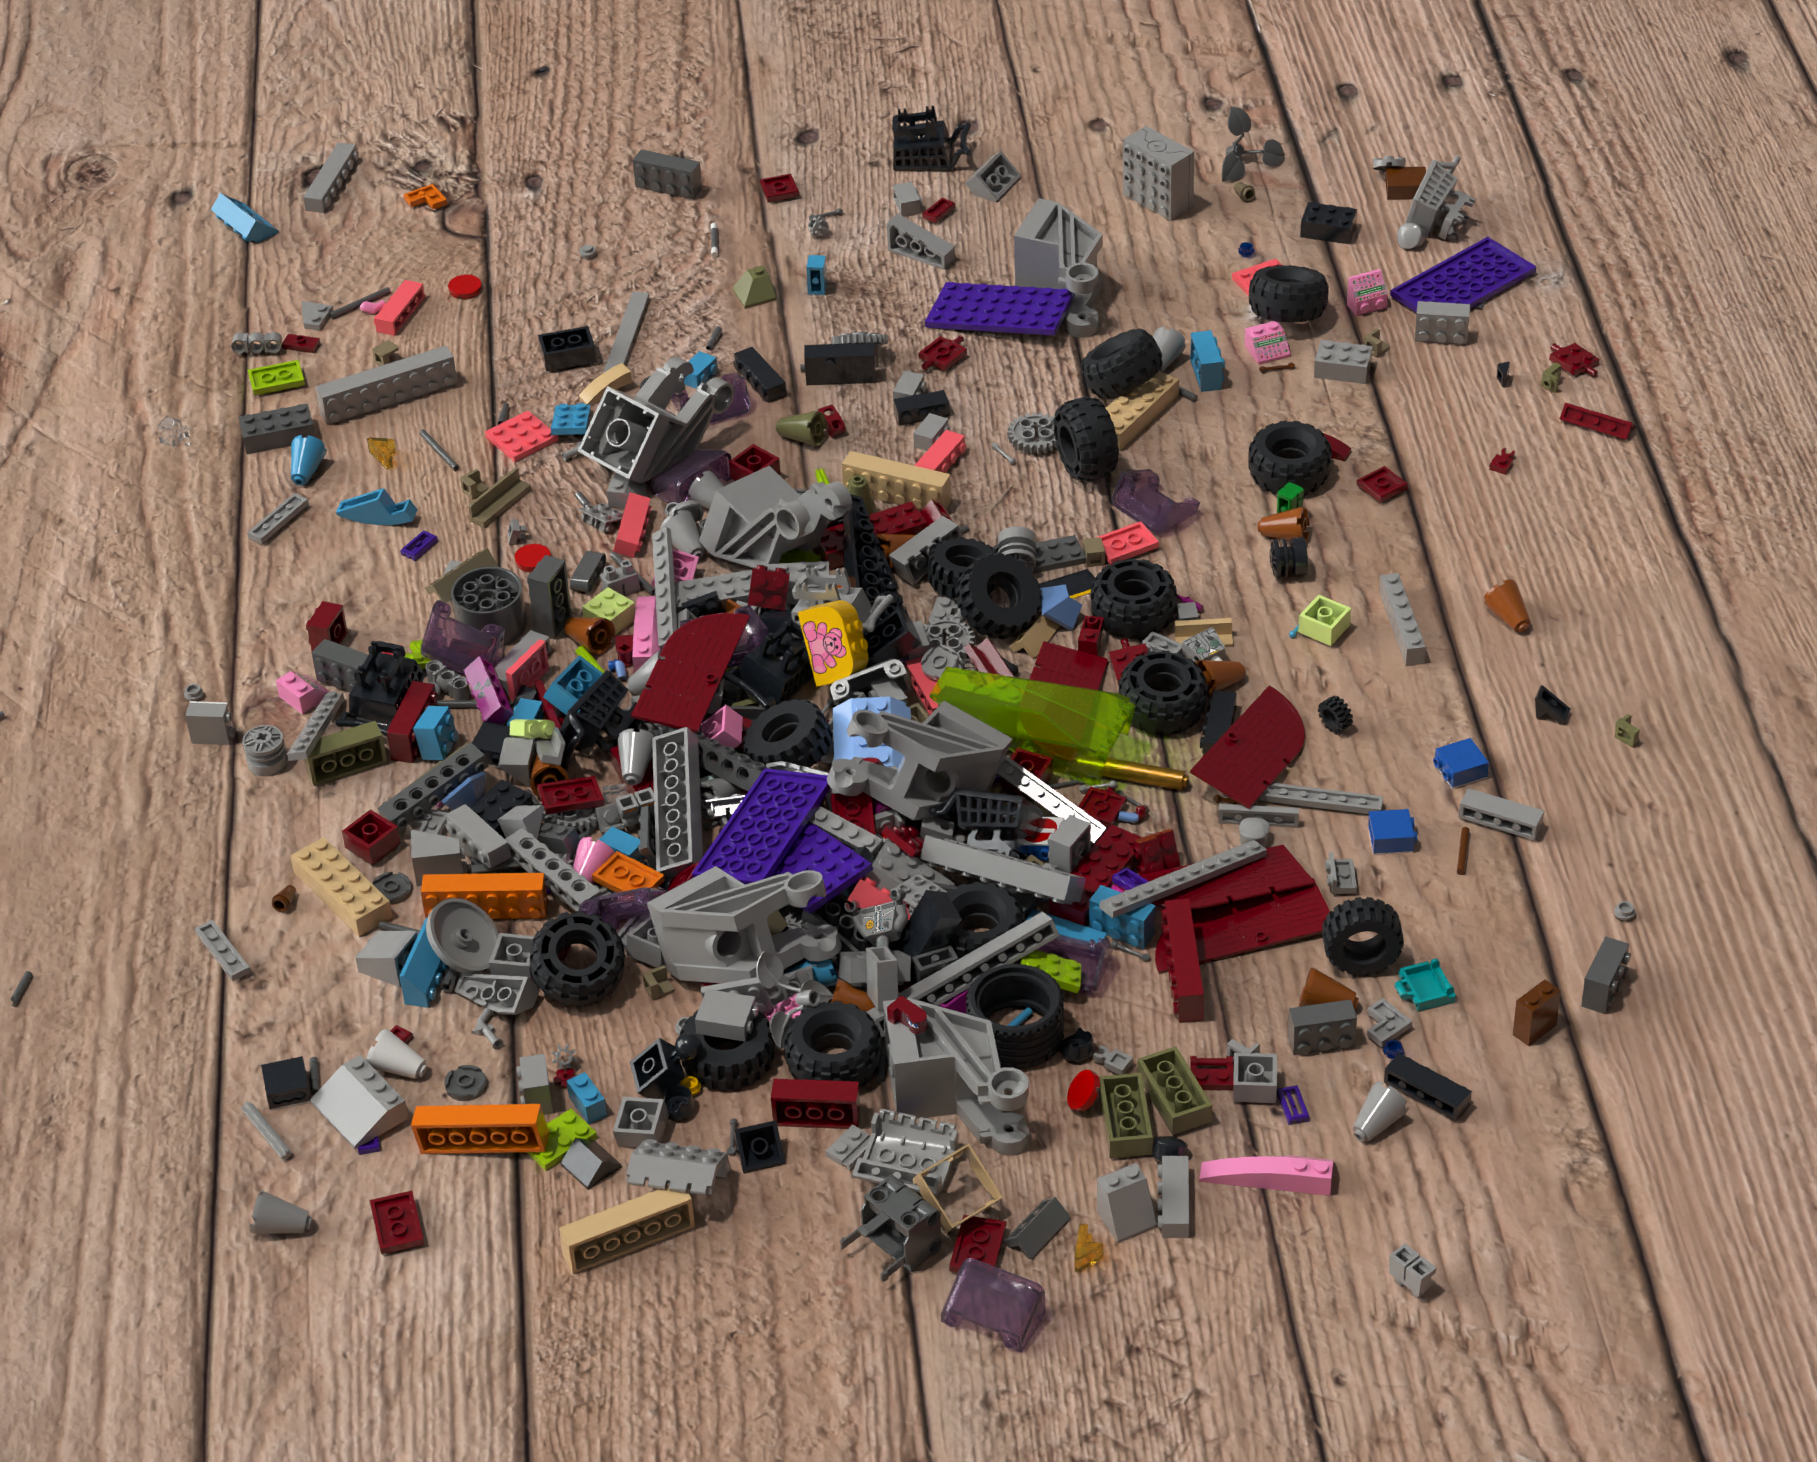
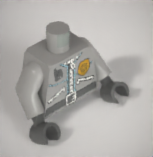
M902 889L898 890L899 897H897L896 890L890 892L892 902L863 908L861 913H858L859 903L852 900L854 904L853 909L850 908L848 903L844 904L845 910L852 912V920L859 933L865 940H869L876 947L887 946L889 949V942L897 941L901 938V932L908 922L906 904L903 903L906 893Z

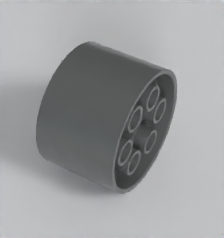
M480 567L464 573L454 582L451 589V598L456 630L461 639L486 645L489 648H497L512 643L523 634L527 626L522 583L515 573L501 567Z

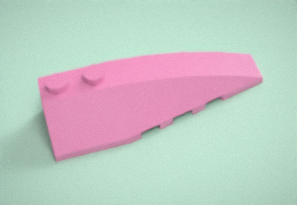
M656 596L637 597L632 656L634 673L657 651L662 650L658 647Z
M1285 1155L1206 1161L1201 1164L1199 1182L1330 1196L1334 1160Z

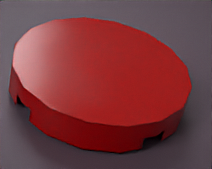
M459 275L449 282L448 290L450 295L455 298L458 296L461 299H469L480 293L482 283L477 276Z
M541 544L525 545L516 551L514 555L515 564H517L520 570L532 572L545 555L551 556L550 550Z
M1085 1069L1080 1071L1072 1080L1067 1093V1103L1071 1109L1078 1112L1080 1110L1085 1111L1093 1105L1098 1096L1096 1092L1097 1087L1100 1088V1079L1095 1072Z

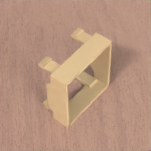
M969 1143L918 1173L913 1178V1183L918 1185L923 1199L941 1212L940 1220L945 1228L944 1233H949L960 1224L987 1210L1003 1198ZM965 1152L973 1171L985 1190L994 1199L963 1220H958L952 1224L923 1178L933 1168L947 1160L950 1163Z

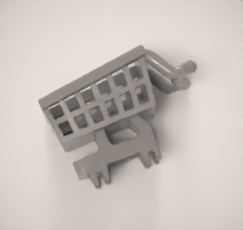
M1455 156L1452 162L1432 160L1413 198L1405 223H1414L1421 226L1425 231L1426 238L1434 227L1438 225L1442 227L1439 234L1440 238L1455 240L1458 232L1454 231L1453 228L1457 223L1465 224L1469 220V216L1460 210L1464 205L1472 207L1475 199L1461 191H1454L1458 178L1452 174L1461 160L1459 156ZM1451 197L1458 198L1454 205L1449 204ZM1447 214L1445 220H1441L1442 216Z
M810 568L806 569V574L800 577L792 589L794 599H800L791 612L793 621L800 625L797 612L811 606L843 600L853 605L856 609L859 620L863 624V634L866 630L873 632L877 619L883 610L894 600L891 594L877 596L873 606H871L863 588H850L851 584L846 569L840 572V569L837 568L835 571L836 575H819L816 568H813L812 572ZM816 584L820 588H808L807 586ZM792 633L793 638L801 639Z

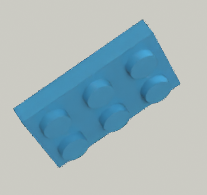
M579 403L576 405L560 404L555 406L551 435L585 434L588 429L591 405Z

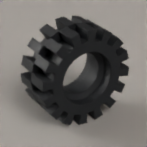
M1331 696L1318 706V712L1320 713L1318 715L1319 718H1322V724L1325 723L1326 729L1329 728V731L1335 734L1340 733L1353 723L1351 719L1353 714H1350L1351 709L1347 708L1348 704H1344V700L1340 699L1339 696Z

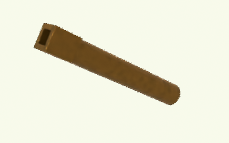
M1046 750L1044 755L1053 758V772L1067 774L1068 770L1176 790H1183L1184 787H1187L1189 781L1186 771L1080 752H1077L1074 762L1059 757Z

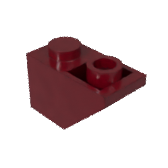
M1085 616L1078 638V651L1098 656L1101 647L1103 617Z

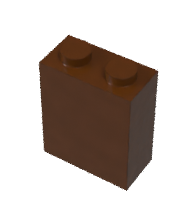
M1386 167L1385 185L1387 200H1413L1426 174V167Z
M1544 979L1516 1000L1513 1036L1527 1046H1530L1555 1027L1558 1019L1561 990Z

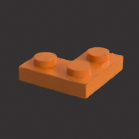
M433 184L403 194L404 200L410 207L426 202L434 210L448 205L447 199Z

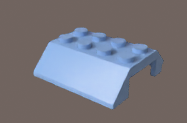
M890 696L851 698L833 708L834 761L837 759L851 760L853 757L877 758L885 767H899L903 754L884 743L878 747L870 748L863 737H849L847 728L854 712L858 710H868L877 714L884 711L911 719V708L907 707L905 702Z

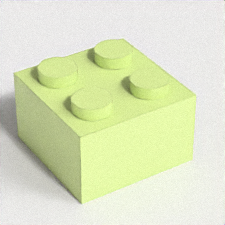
M609 587L582 606L583 617H603L612 621L615 627V635L635 620V602Z
M1318 595L1299 615L1298 632L1331 646L1350 626L1351 608Z

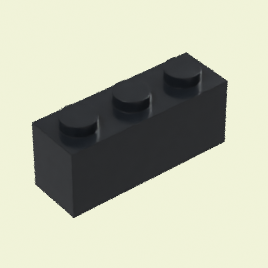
M944 390L893 399L894 415L899 426L922 422L929 413L941 417L950 416L949 400Z

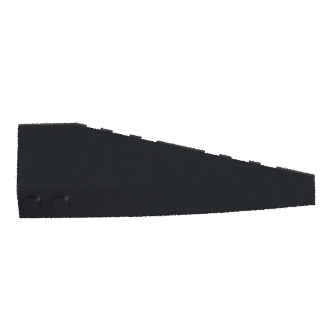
M850 494L852 509L848 514L844 515L843 530L844 569H846L850 579L851 588H863L871 606H873L877 596L891 594L894 597V600L883 610L875 625L898 608L909 617L907 610H904L902 607V597H899L896 590L898 587L891 578L892 572L884 551L879 548L880 541L874 535L873 531L875 528L873 523H870L868 520L869 513L862 497Z

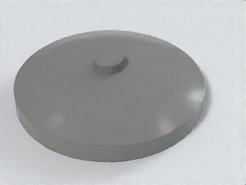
M450 898L437 904L429 913L426 921L427 937L436 955L446 965L461 973L479 974L489 969V961L499 935L492 919L480 907L464 899Z

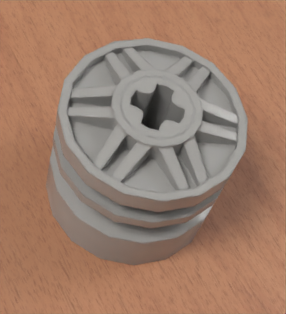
M1013 526L1006 528L998 534V553H1003L1005 556H1014L1018 561L1024 562L1028 569L1033 570L1036 566V534L1025 527Z
M260 725L246 732L242 743L249 771L258 776H271L281 772L286 767L288 761L281 730L271 725Z

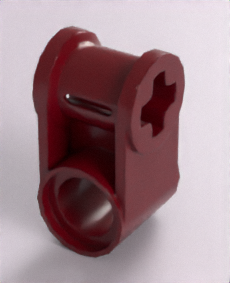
M634 634L615 636L618 660L624 663L625 668L633 665Z

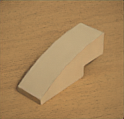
M623 363L612 367L593 380L580 393L579 399L586 405H594L600 402L607 386L617 390L622 386L632 383L631 371Z

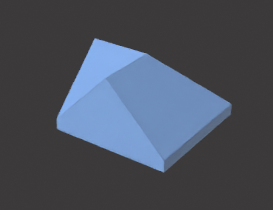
M1066 584L1039 588L1042 594L1040 599L1042 615L1071 631L1074 628L1083 604L1068 596Z
M483 771L469 777L441 801L452 810L464 804L471 808L484 796L486 774Z

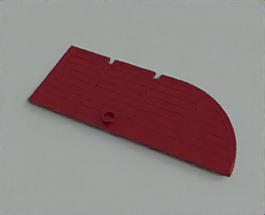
M740 613L711 614L691 620L679 627L666 641L659 658L665 660H657L645 687L651 689H643L631 717L678 729L688 727L692 732L698 733L747 626L750 615Z
M1043 641L1019 709L1022 725L1035 742L1049 752L1074 762L1108 662L1107 658Z
M1269 685L1196 763L1189 773L1250 809L1303 748L1305 728L1300 714L1282 693Z
M1284 845L1266 848L1267 854L1263 858L1150 904L1165 908L1166 900L1189 899L1191 909H1201L1229 903L1228 899L1236 902L1271 894L1273 889L1278 893L1314 885L1315 882ZM1189 865L1146 873L1140 876L1150 882Z
M1316 882L1314 885L1236 902L1229 899L1231 904L1227 905L1222 904L1208 908L1192 909L1199 964L1321 934L1323 922L1330 910ZM1162 934L1155 950V964L1159 974L1171 970L1166 964V954L1169 953L1164 950L1163 939L1166 937Z

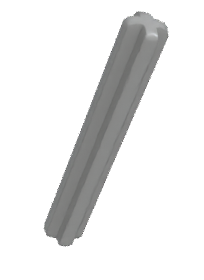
M245 1102L241 1107L244 1114L281 1159L287 1160L292 1155L291 1150L253 1103Z

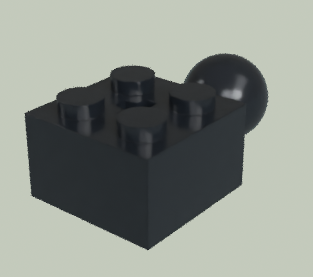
M684 1033L677 1038L675 1046L658 1038L630 1061L637 1093L646 1098L660 1099L664 1096L665 1089H671L685 1078L680 1060H691L700 1054L702 1050L700 1038L693 1033Z

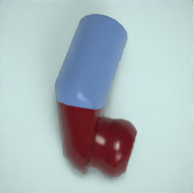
M1138 805L1136 812L1120 811L1118 821L1136 823L1146 818L1147 808L1146 806Z

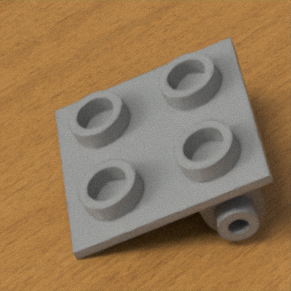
M605 503L579 508V511L583 512L581 514L583 522L605 533L612 531V522L621 521L623 517L622 511L614 510Z
M919 874L889 890L890 892L896 890L897 897H899L898 890L902 889L905 891L906 897L903 901L909 904L908 913L910 915L914 912L926 890L947 892Z

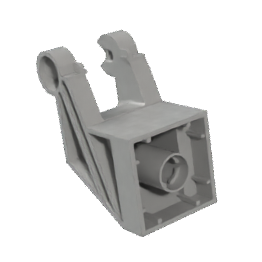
M1039 198L1014 235L1015 286L1065 288L1075 293V297L1062 321V324H1066L1067 332L1075 337H1090L1099 328L1098 312L1091 307L1103 290V277L1099 275L1097 269V254L1103 246V234L1059 202Z
M672 357L664 364L663 368L657 367L656 371L649 377L636 396L607 386L578 448V452L630 480L639 483L648 481L693 460L713 414L725 412L732 403L734 388L730 383L714 377L706 384L701 383L697 386V391L678 415L667 411L666 407L673 392L681 393L686 389L684 379L687 375L694 372V368L686 360L680 357Z
M768 466L716 490L699 542L715 557L752 568L754 565L778 564L781 555L791 549L796 548L807 552L818 547L828 519L835 520L848 514L852 509V498L848 489L842 483L836 481L827 485L824 482H815L810 486V490H807L800 496L779 474Z
M943 701L923 723L884 711L877 714L868 710H858L854 712L847 728L848 736L863 737L870 748L878 747L884 743L903 754L898 769L895 770L873 762L864 761L862 757H853L851 760L837 759L832 764L827 776V783L833 790L846 796H857L864 792L912 820L938 817L930 815V809H942L956 788L984 792L990 791L1012 742V738L946 701ZM957 802L950 811L952 814L957 813Z
M715 866L647 903L667 971L683 981L727 983L757 977V961L764 951L776 955L781 960L783 969L803 958L810 961L830 959L841 950L838 931L832 925L814 926L811 923L802 924L800 928L771 936L767 923V918L771 913L788 904L795 907H807L811 897L826 896L823 876L820 872L814 870L802 871L796 874L787 872L745 885Z
M906 998L923 1009L927 1014V1030L922 1034H914L909 1030V1027H906L899 1021L895 1024L888 1021L887 1007L895 1000L883 1001L886 1059L897 1120L900 1112L917 1116L916 1119L920 1117L928 1118L957 1114L974 1137L979 1140L980 1144L990 1143L992 1149L997 1153L1013 1156L1026 1150L1030 1144V1132L1024 1117L1017 1113H1002V1110L1013 1111L1020 1109L1026 1104L1029 1093V1080L1021 1070L1000 1067L991 1021ZM1006 1091L1013 1092L1011 1095L1004 1094ZM1007 1128H1012L1014 1131L1006 1132L1005 1130Z

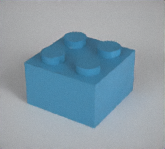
M428 706L413 727L423 760H444L459 736L449 706Z

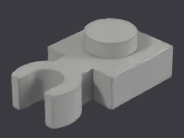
M1101 1045L1099 1046L1100 1054H1093L1095 1062L1104 1063L1105 1069L1119 1075L1124 1074L1133 1063L1132 1056L1117 1049L1109 1052L1107 1047Z

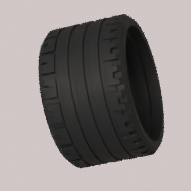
M1024 964L1001 965L982 973L968 989L966 996V1012L968 1015L989 1020L986 1017L993 1012L1011 1007H1028L1044 1015L1040 1020L1022 1026H1005L991 1021L1000 1067L1021 1070L1032 1068L1048 1061L1060 1049L1064 1039V998L1059 983L1045 971Z

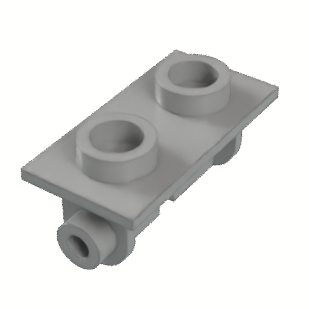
M734 794L726 798L716 796L706 800L709 807L708 816L713 818L727 816L726 809H730V815L732 816L746 795Z

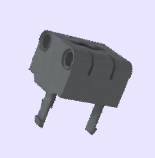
M889 1175L884 1181L864 1195V1204L861 1208L862 1225L846 1238L843 1237L841 1239V1249L843 1250L863 1235L896 1260V1262L880 1273L882 1282L887 1281L889 1276L902 1266L912 1272L929 1257L935 1255L942 1246L941 1212L894 1175Z

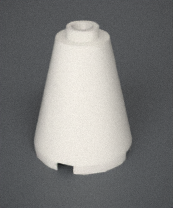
M384 1029L378 1034L375 1039L378 1042L375 1047L371 1046L366 1061L374 1069L414 1079L425 1074L427 1069L425 1059L390 1030Z

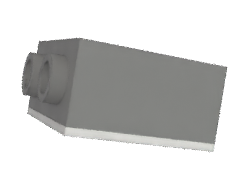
M190 701L185 717L191 743L229 745L231 737L235 735V727L232 725V713L229 711L228 703Z

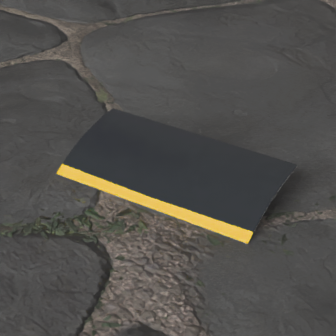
M1088 569L1039 583L1038 587L1045 588L1066 584L1068 596L1073 599L1091 593L1092 582L1095 577Z

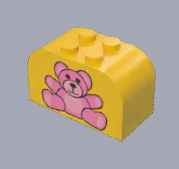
M837 600L811 606L797 612L816 687L831 684L836 680L866 668L868 663V644L863 636V624L859 620L858 613L853 605L843 600Z

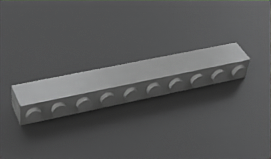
M1044 912L1035 915L900 992L898 997L902 995L905 998L915 999L936 1006L970 988L974 980L987 970L1001 965L1012 964L1059 937L1053 919ZM874 1007L867 1011V1013L873 1018L875 1025H878L882 1038L885 1036L884 1011Z

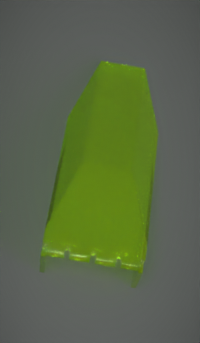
M947 666L930 693V698L940 705L943 701H946L1012 738L1009 750L1014 752L1016 748H1021L1053 758L1054 770L1090 786L1101 784L1107 760L1105 758L1108 757L1120 733L1128 736L1136 708L1135 704L1129 702L1130 698L1118 693Z

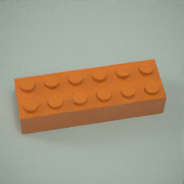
M544 873L423 875L421 897L425 919L426 917L428 918L429 913L437 904L450 898L464 899L474 903L484 910L491 919L546 918L548 896Z
M541 1104L416 1106L411 1123V1128L421 1154L545 1152L550 1133Z

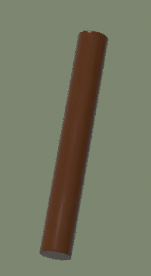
M1463 827L1461 830L1457 874L1459 875L1465 873L1470 831L1468 827Z

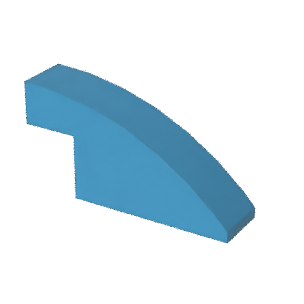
M382 488L341 501L336 514L342 518L365 524L396 525L412 522L418 509L410 499L395 504L387 491Z

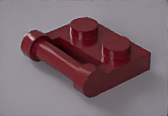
M1190 1056V1070L1203 1090L1233 1091V1056H1226V1058H1197V1056ZM1197 1066L1226 1067V1069H1197Z

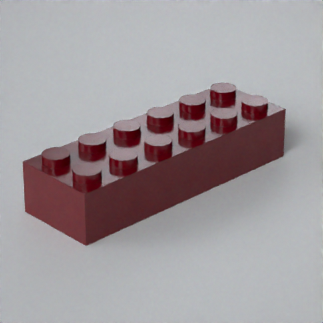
M912 501L870 514L868 520L870 523H873L875 528L873 531L875 537L878 534L917 535L927 527V521ZM844 523L825 529L819 546L813 549L815 554L821 557L822 562L829 561V571L844 566Z
M1111 825L1070 873L1086 878L1080 902L1073 901L1072 904H1061L1049 898V914L1087 927L1089 925V900L1100 885L1111 888L1115 884L1112 882V875L1125 868H1129L1132 871L1137 868L1139 863L1133 853V847H1135L1133 840L1142 837Z
M1166 900L1165 909H1161L1162 935L1166 937L1163 939L1164 950L1169 953L1166 954V964L1171 969L1168 970V978L1171 985H1173L1170 986L1171 998L1174 1000L1173 1013L1178 1015L1179 1023L1204 1021V992L1190 900Z

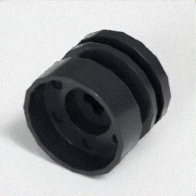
M1292 537L1289 546H1287L1285 538H1281L1280 547L1277 539L1271 540L1269 559L1275 578L1280 577L1281 569L1283 576L1287 577L1289 568H1291L1294 576L1307 575L1308 555L1304 537Z

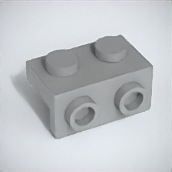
M1329 852V859L1325 860V871L1329 872L1327 874V886H1331L1332 894L1357 893L1353 859H1334L1333 852Z

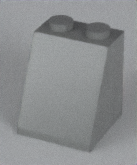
M411 830V855L416 886H422L423 875L468 873L467 861H463L465 859V848L460 846L459 839Z
M377 931L356 956L358 972L400 987L399 976L417 939V932Z
M1137 1163L1097 1178V1213L1117 1243L1157 1227L1147 1178Z

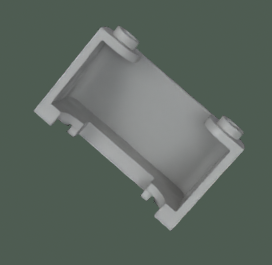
M889 659L836 680L830 684V692L835 705H840L850 692H863L871 689L870 682L887 676L894 679L904 694L912 692L904 665L897 659Z

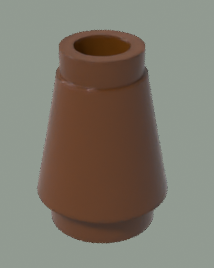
M287 885L272 898V907L278 912L289 910L297 892L296 888L292 885Z

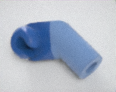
M614 659V661L608 662V669L610 671L616 670L618 680L623 681L627 679L625 665L622 661Z

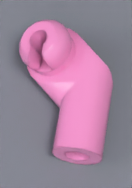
M383 300L376 304L365 301L360 305V309L363 312L375 314L386 303Z

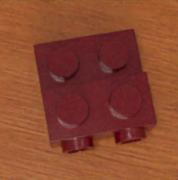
M757 565L756 568L753 567L747 605L785 610L790 573L786 572L787 569L776 567L775 570H768V566Z
M1172 829L1133 840L1135 845L1133 853L1138 859L1139 866H1137V871L1139 875L1181 866Z

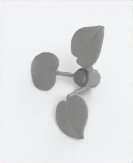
M766 951L762 952L756 965V975L759 983L764 988L770 989L775 984L778 987L798 992L795 1000L799 1007L789 1011L787 1015L782 1011L776 1012L770 1020L769 1028L772 1038L777 1047L782 1049L785 1048V1034L788 1032L789 1025L794 1019L791 1015L807 1007L817 1006L821 1002L827 1003L833 997V994L824 985L815 980L805 981L801 988L780 983L778 980L783 976L781 960L776 955Z

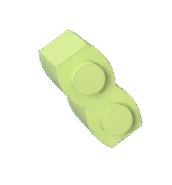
M514 719L510 721V736L513 738L551 739L555 723L551 720Z

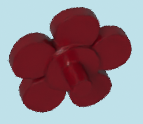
M568 1068L566 1071L563 1069L557 1070L556 1077L553 1078L554 1084H561V1087L567 1088L566 1080L576 1076L574 1075V1069Z

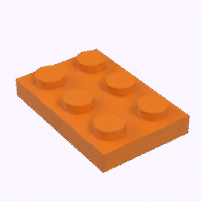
M618 851L592 874L593 881L638 904H641L665 881L664 875Z

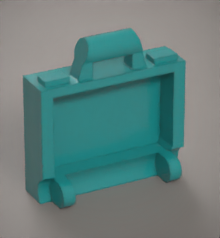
M1437 958L1431 960V963L1426 961L1400 968L1398 975L1401 980L1397 981L1394 986L1401 999H1411L1418 1012L1455 1003V989L1452 984H1449Z

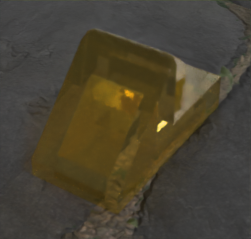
M367 438L369 453L387 470L392 468V454L396 453L394 439Z
M1079 1223L1074 1257L1075 1272H1081L1104 1256V1244L1092 1242V1234L1088 1233V1224Z

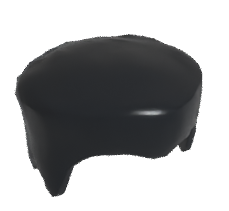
M1079 1027L1076 1033L1065 1038L1060 1046V1051L1064 1058L1080 1062L1093 1056L1094 1040L1092 1034Z
M676 1085L671 1089H665L664 1101L669 1113L668 1119L682 1120L693 1114L695 1102L690 1088Z
M1156 1136L1153 1143V1157L1162 1162V1156H1184L1188 1143L1174 1136Z

